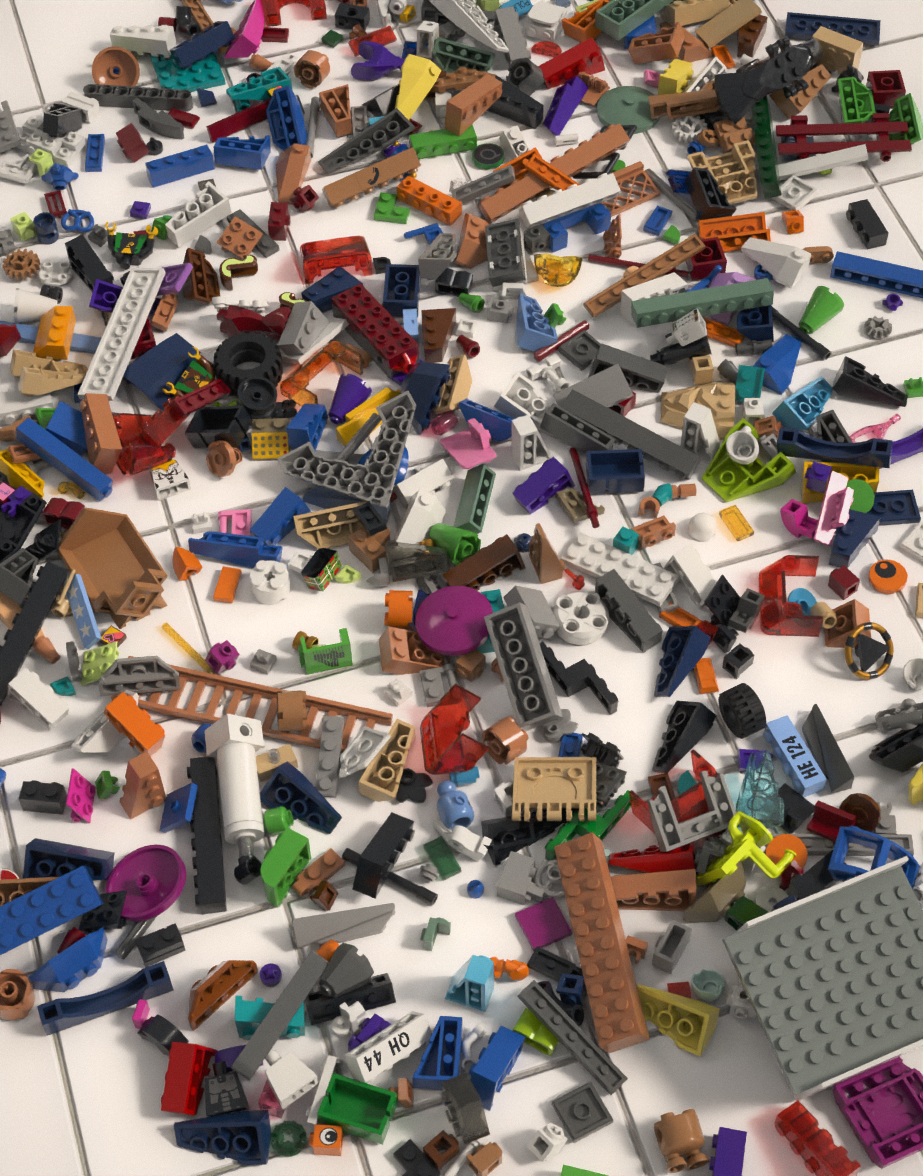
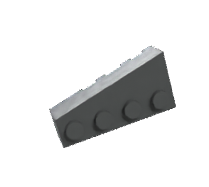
M615 569L596 579L595 592L599 594L600 599L606 604L609 618L643 653L661 642L663 632L661 626L656 623Z

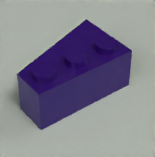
M553 456L551 459L546 460L536 472L530 474L523 484L518 485L512 494L515 500L531 515L548 504V499L556 495V492L562 491L567 487L573 488L575 484L568 470Z

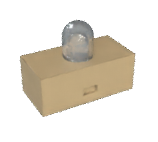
M290 743L276 749H270L268 752L256 756L257 773L260 782L270 779L277 767L287 761L295 768H298L297 758Z

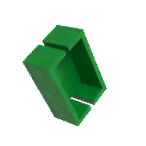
M333 1073L326 1090L327 1096L323 1097L317 1113L319 1124L342 1126L344 1133L383 1145L390 1127L389 1121H392L398 1105L397 1093Z

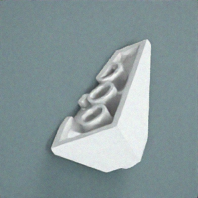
M517 372L494 407L515 419L529 415L537 430L551 435L540 428L543 416L550 407L546 402L547 399L544 395L541 396L532 381Z

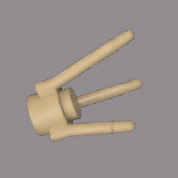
M75 569L71 571L65 586L63 584L51 609V612L57 617L64 618L66 615L71 616L72 609L69 606L70 603L64 597L76 572Z

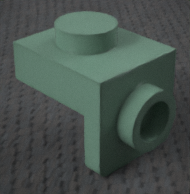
M430 917L428 926L423 928L420 938L423 941L425 950L432 951L437 933L450 935L451 922L440 917Z

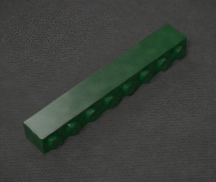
M766 95L759 99L752 107L760 183L765 199L781 196L782 193L771 107Z

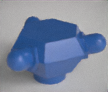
M55 163L42 175L41 179L53 185L55 190H65L66 185L70 181L78 179L79 175L70 168Z

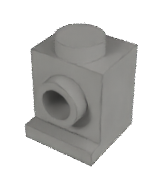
M490 296L487 306V320L507 323L509 317H512L514 307L511 306V301L494 299V296Z

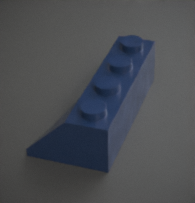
M216 21L213 23V26L204 28V33L191 36V41L185 40L170 49L177 66L187 69L193 65L194 61H202L206 58L205 55L209 53L214 54L219 51L218 48L231 45V41L236 38L228 21Z
M34 838L26 845L23 879L61 877L86 865L93 881L105 880L113 870L115 852Z

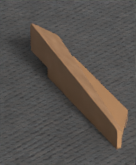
M715 90L648 96L651 119L667 115L669 120L716 112L720 108Z

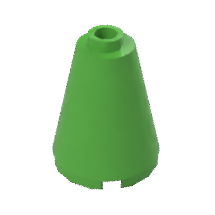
M818 286L799 321V328L806 334H813L843 310L844 302L836 292L834 294L829 292L830 288Z
M437 523L430 529V539L434 540L439 549L456 566L465 558L473 556L480 550L481 539L478 538L479 535L475 532L442 523Z

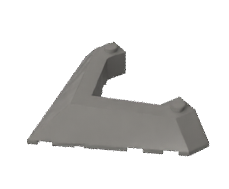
M406 391L376 407L382 420L381 430L378 437L374 440L371 447L372 452L364 465L349 464L347 461L330 460L324 458V456H319L316 454L310 441L277 458L283 472L287 475L387 509L416 409V403L409 391Z

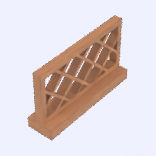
M641 161L613 172L620 190L629 193V196L626 198L618 195L612 198L615 199L614 204L605 201L601 202L604 206L613 208L610 211L611 217L660 196L661 192L644 171V164ZM642 176L645 183L635 181V179ZM624 183L632 184L631 189L621 187V185ZM633 186L643 187L642 192L633 190ZM645 188L651 189L654 193H644ZM631 194L641 196L638 200L630 199ZM617 200L627 202L624 206L616 205Z

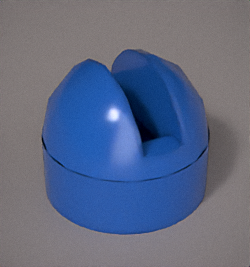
M472 880L467 886V893L471 898H480L484 893V886L479 880Z

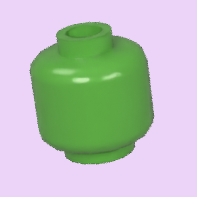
M283 806L268 809L264 813V830H267L272 836L283 833L287 827L291 828L294 824L291 811Z

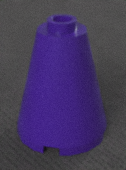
M343 373L339 377L328 413L332 423L337 425L343 424L346 421L345 415L370 397L372 389L370 386L369 388L365 386L366 382L349 373L347 376H344Z

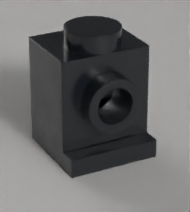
M739 643L724 656L722 668L738 679L740 674L753 664L755 655L749 648Z

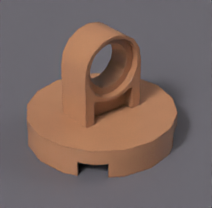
M223 440L212 442L208 446V449H210L209 455H206L207 466L212 474L215 473L219 478L230 476L235 466L243 458L239 449L232 448L228 442Z

